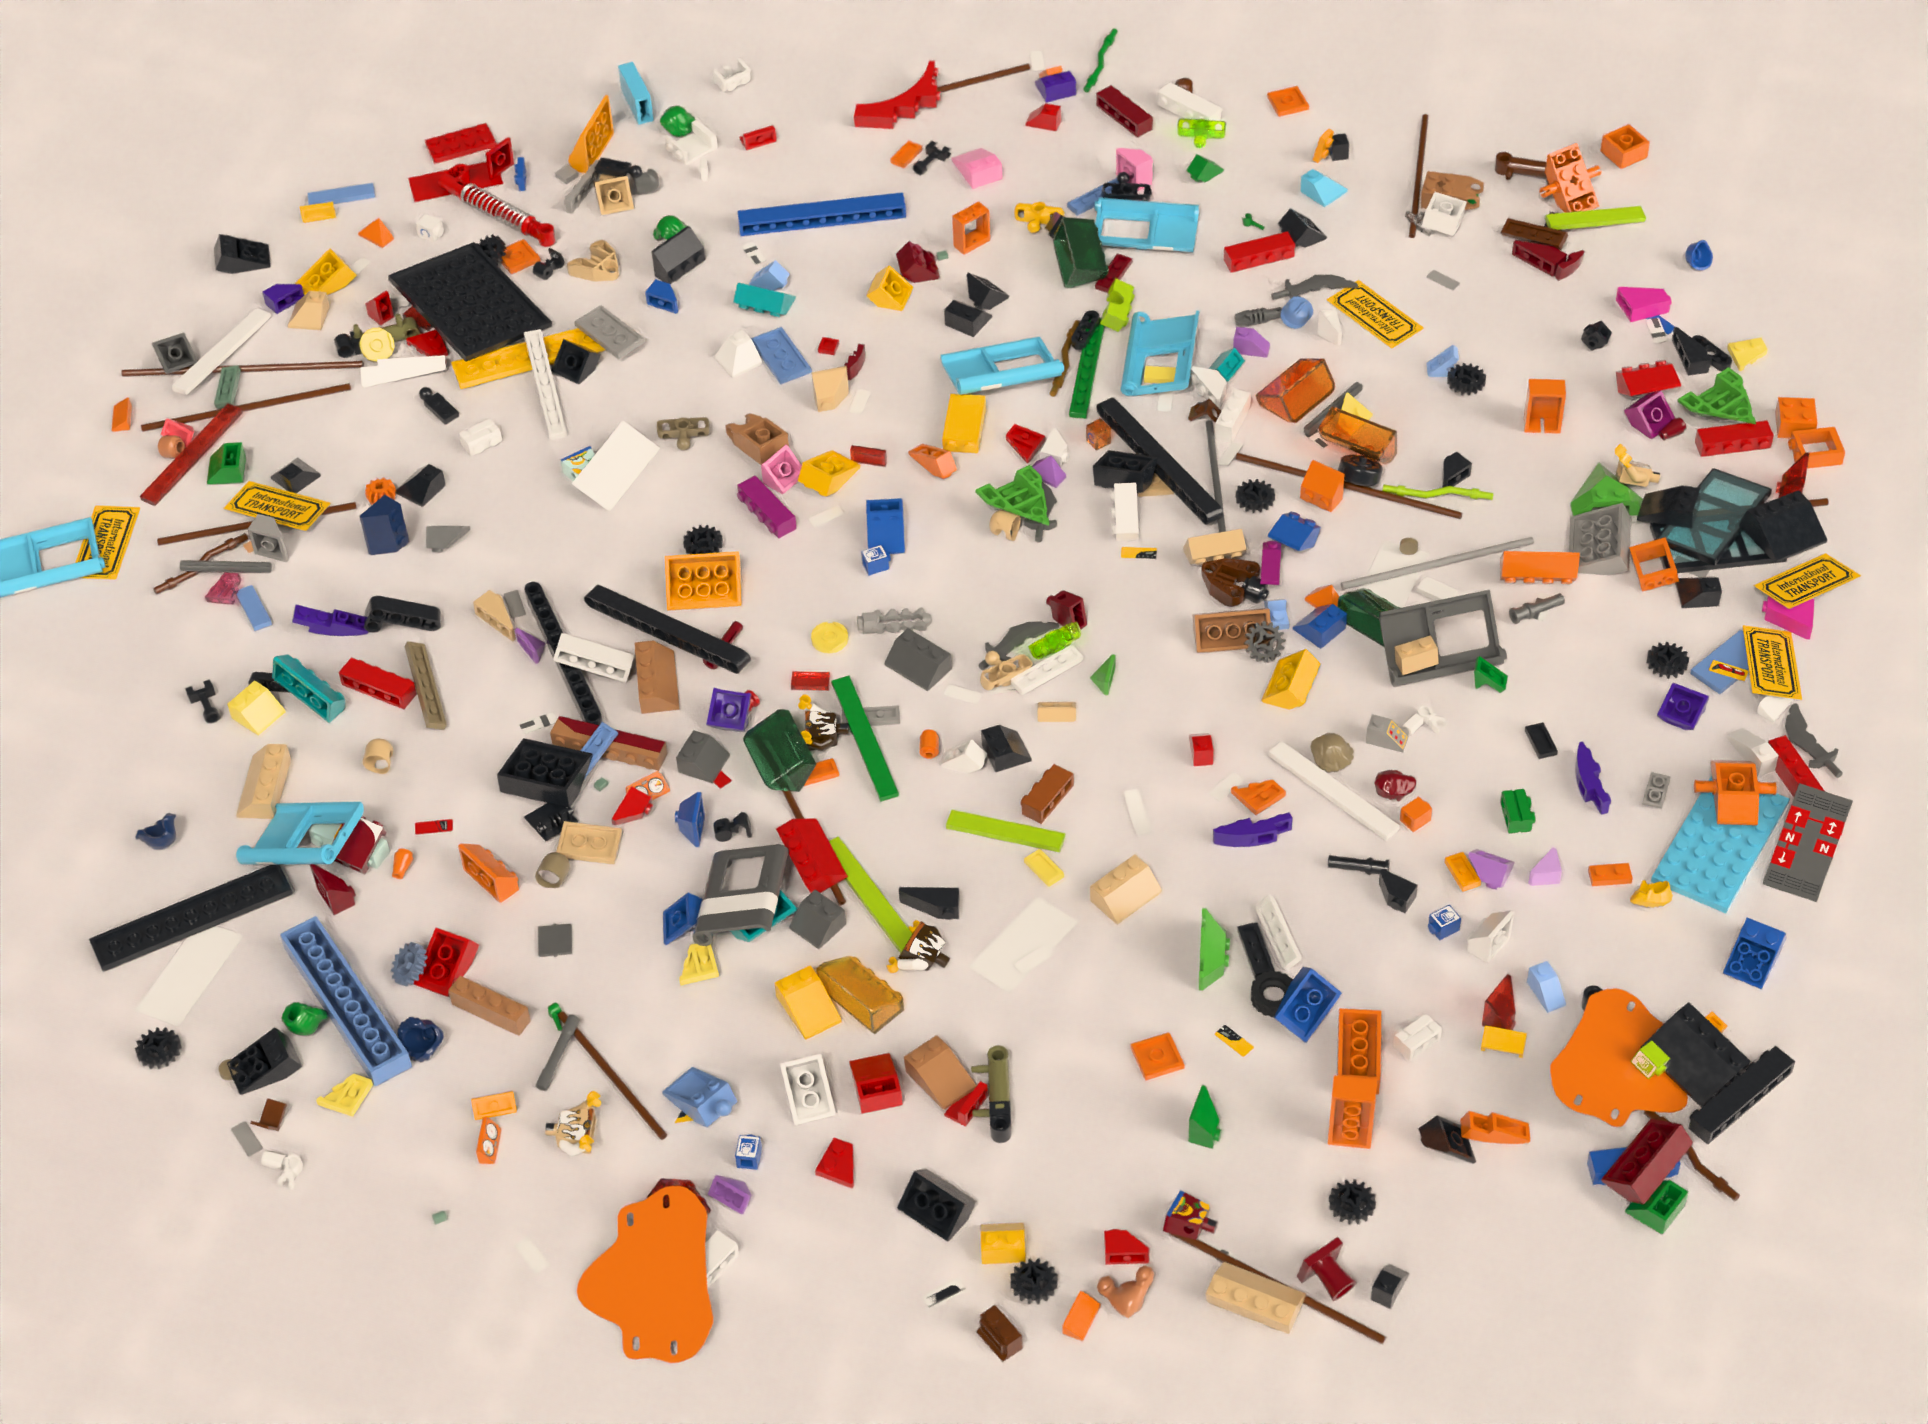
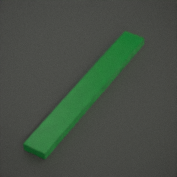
M1100 317L1099 325L1087 347L1081 351L1069 410V417L1087 419L1105 328L1104 325L1100 324Z
M850 675L831 680L837 699L880 802L898 797V790Z

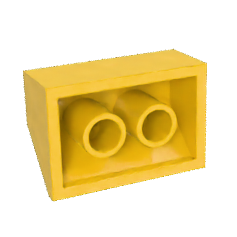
M1307 649L1279 659L1261 701L1289 710L1301 707L1306 702V696L1312 688V682L1318 673L1321 663Z

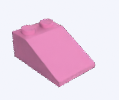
M983 148L952 157L953 163L972 189L1002 179V163L995 154Z

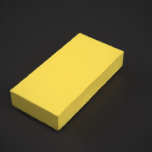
M1145 366L1144 382H1174L1176 367Z
M1041 849L1024 858V863L1048 887L1064 878V872Z

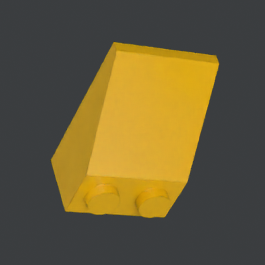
M329 248L295 284L302 286L304 295L309 291L326 292L329 295L346 287L357 275L337 253Z
M830 450L804 461L798 481L804 484L805 487L816 490L822 496H829L836 493L860 469L861 465Z
M811 965L774 982L777 999L805 1040L842 1022L825 987Z

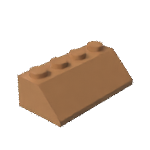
M1260 608L1192 614L1197 653L1247 649L1249 646L1245 645L1244 642L1248 638L1245 637V634L1250 633L1248 630L1250 627L1255 629L1254 624L1257 622L1260 626L1263 621L1268 625L1271 622L1270 609ZM1256 633L1253 637V643H1255L1257 638ZM1271 639L1262 640L1258 645L1267 644Z
M653 640L635 642L641 714L679 710L674 650Z

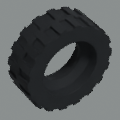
M1281 971L1263 972L1261 975H1258L1253 980L1251 986V1002L1256 1011L1265 1016L1274 1017L1283 998L1278 1001H1271L1264 997L1263 992L1268 987H1278L1283 990L1285 996L1293 979L1286 973H1281Z

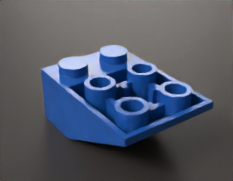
M903 498L866 500L868 549L882 544L884 550L888 551L889 554L905 553Z
M1747 917L1723 974L1762 989L1780 955L1787 938L1786 933Z

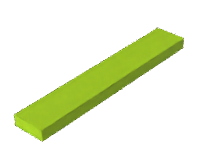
M1641 206L1546 214L1545 216L1548 228L1556 230L1645 222L1646 220Z
M951 810L946 823V829L1059 853L1065 840V833L957 810Z

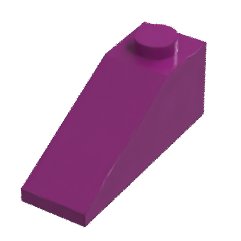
M1276 541L1263 542L1260 584L1279 585L1281 543Z

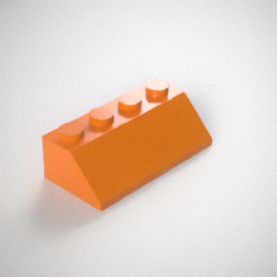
M1504 551L1500 557V580H1504L1505 583H1515L1516 580H1523V583L1527 584L1535 583V581H1542L1543 584H1552L1553 581H1561V584H1572V581H1576L1578 576L1580 553Z

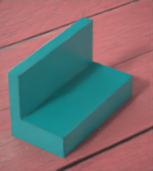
M1232 348L1221 353L1209 369L1217 370L1228 382L1245 360L1236 348Z

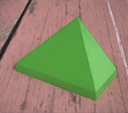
M1114 654L1090 677L1104 695H1109L1116 668V655Z

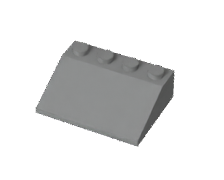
M1623 503L1570 517L1569 552L1580 553L1578 573L1614 575L1629 571L1631 517Z

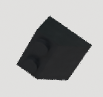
M1291 208L1278 222V225L1282 228L1281 232L1288 231L1297 247L1300 245L1306 248L1327 238L1310 218Z
M953 300L944 309L945 326L971 337H975L992 318V314Z
M1002 725L981 730L982 747L987 753V757L995 772L1032 761L1018 731Z

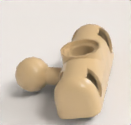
M989 651L985 656V661L993 667L982 671L980 677L981 685L985 690H992L994 687L1001 685L1009 686L1013 677L1031 668L1033 663L1024 654L1002 662L996 651ZM1017 659L1019 664L1018 668H1016V665L1013 664L1014 661ZM986 673H988L989 680L984 676Z

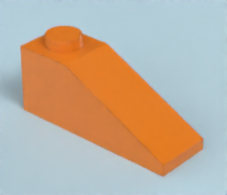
M920 444L908 451L909 455L933 476L944 479L950 477L951 473L957 470L951 452L948 450Z

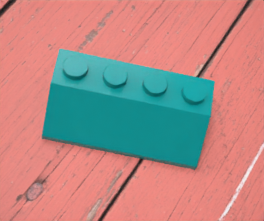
M289 654L273 658L272 678L328 723L345 709L344 696L330 688L326 681L316 677L312 670L306 669L297 658H292Z

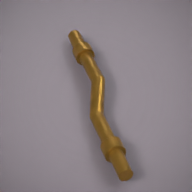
M1079 320L1074 321L1072 328L1066 334L1067 339L1061 349L1064 372H1062L1061 376L1055 377L1052 382L1053 386L1049 393L1052 397L1056 396L1059 388L1064 383V377L1069 368L1068 351L1071 346V337L1080 323Z

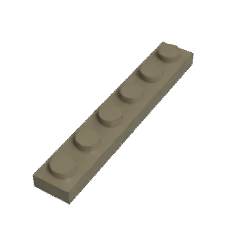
M407 641L404 647L426 728L444 730L447 724L425 644Z

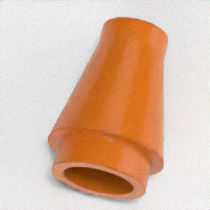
M400 848L394 853L392 877L403 879L404 874L413 861V853L411 851Z

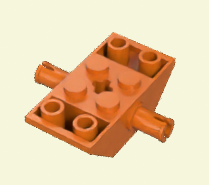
M1577 143L1547 154L1545 174L1549 185L1539 189V192L1546 191L1540 195L1545 198L1553 194L1556 205L1564 213L1595 209L1599 207V203L1590 179L1601 175V170L1595 172L1600 167L1595 165L1586 169Z
M1711 760L1712 781L1695 780L1694 793L1704 792L1714 795L1717 824L1758 825L1759 794L1776 795V782H1758L1756 764L1752 761Z

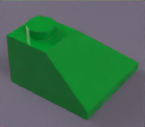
M1201 1085L1189 1117L1188 1142L1213 1149L1215 1142L1220 1141L1222 1129H1219L1220 1120L1206 1085Z

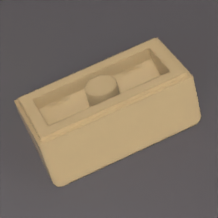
M1076 702L1038 703V722L1076 721Z

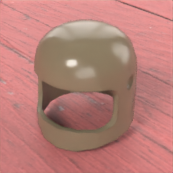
M548 853L536 871V881L545 888H559L570 870V863L560 853ZM539 871H550L559 877V881L554 884L547 882L540 876Z

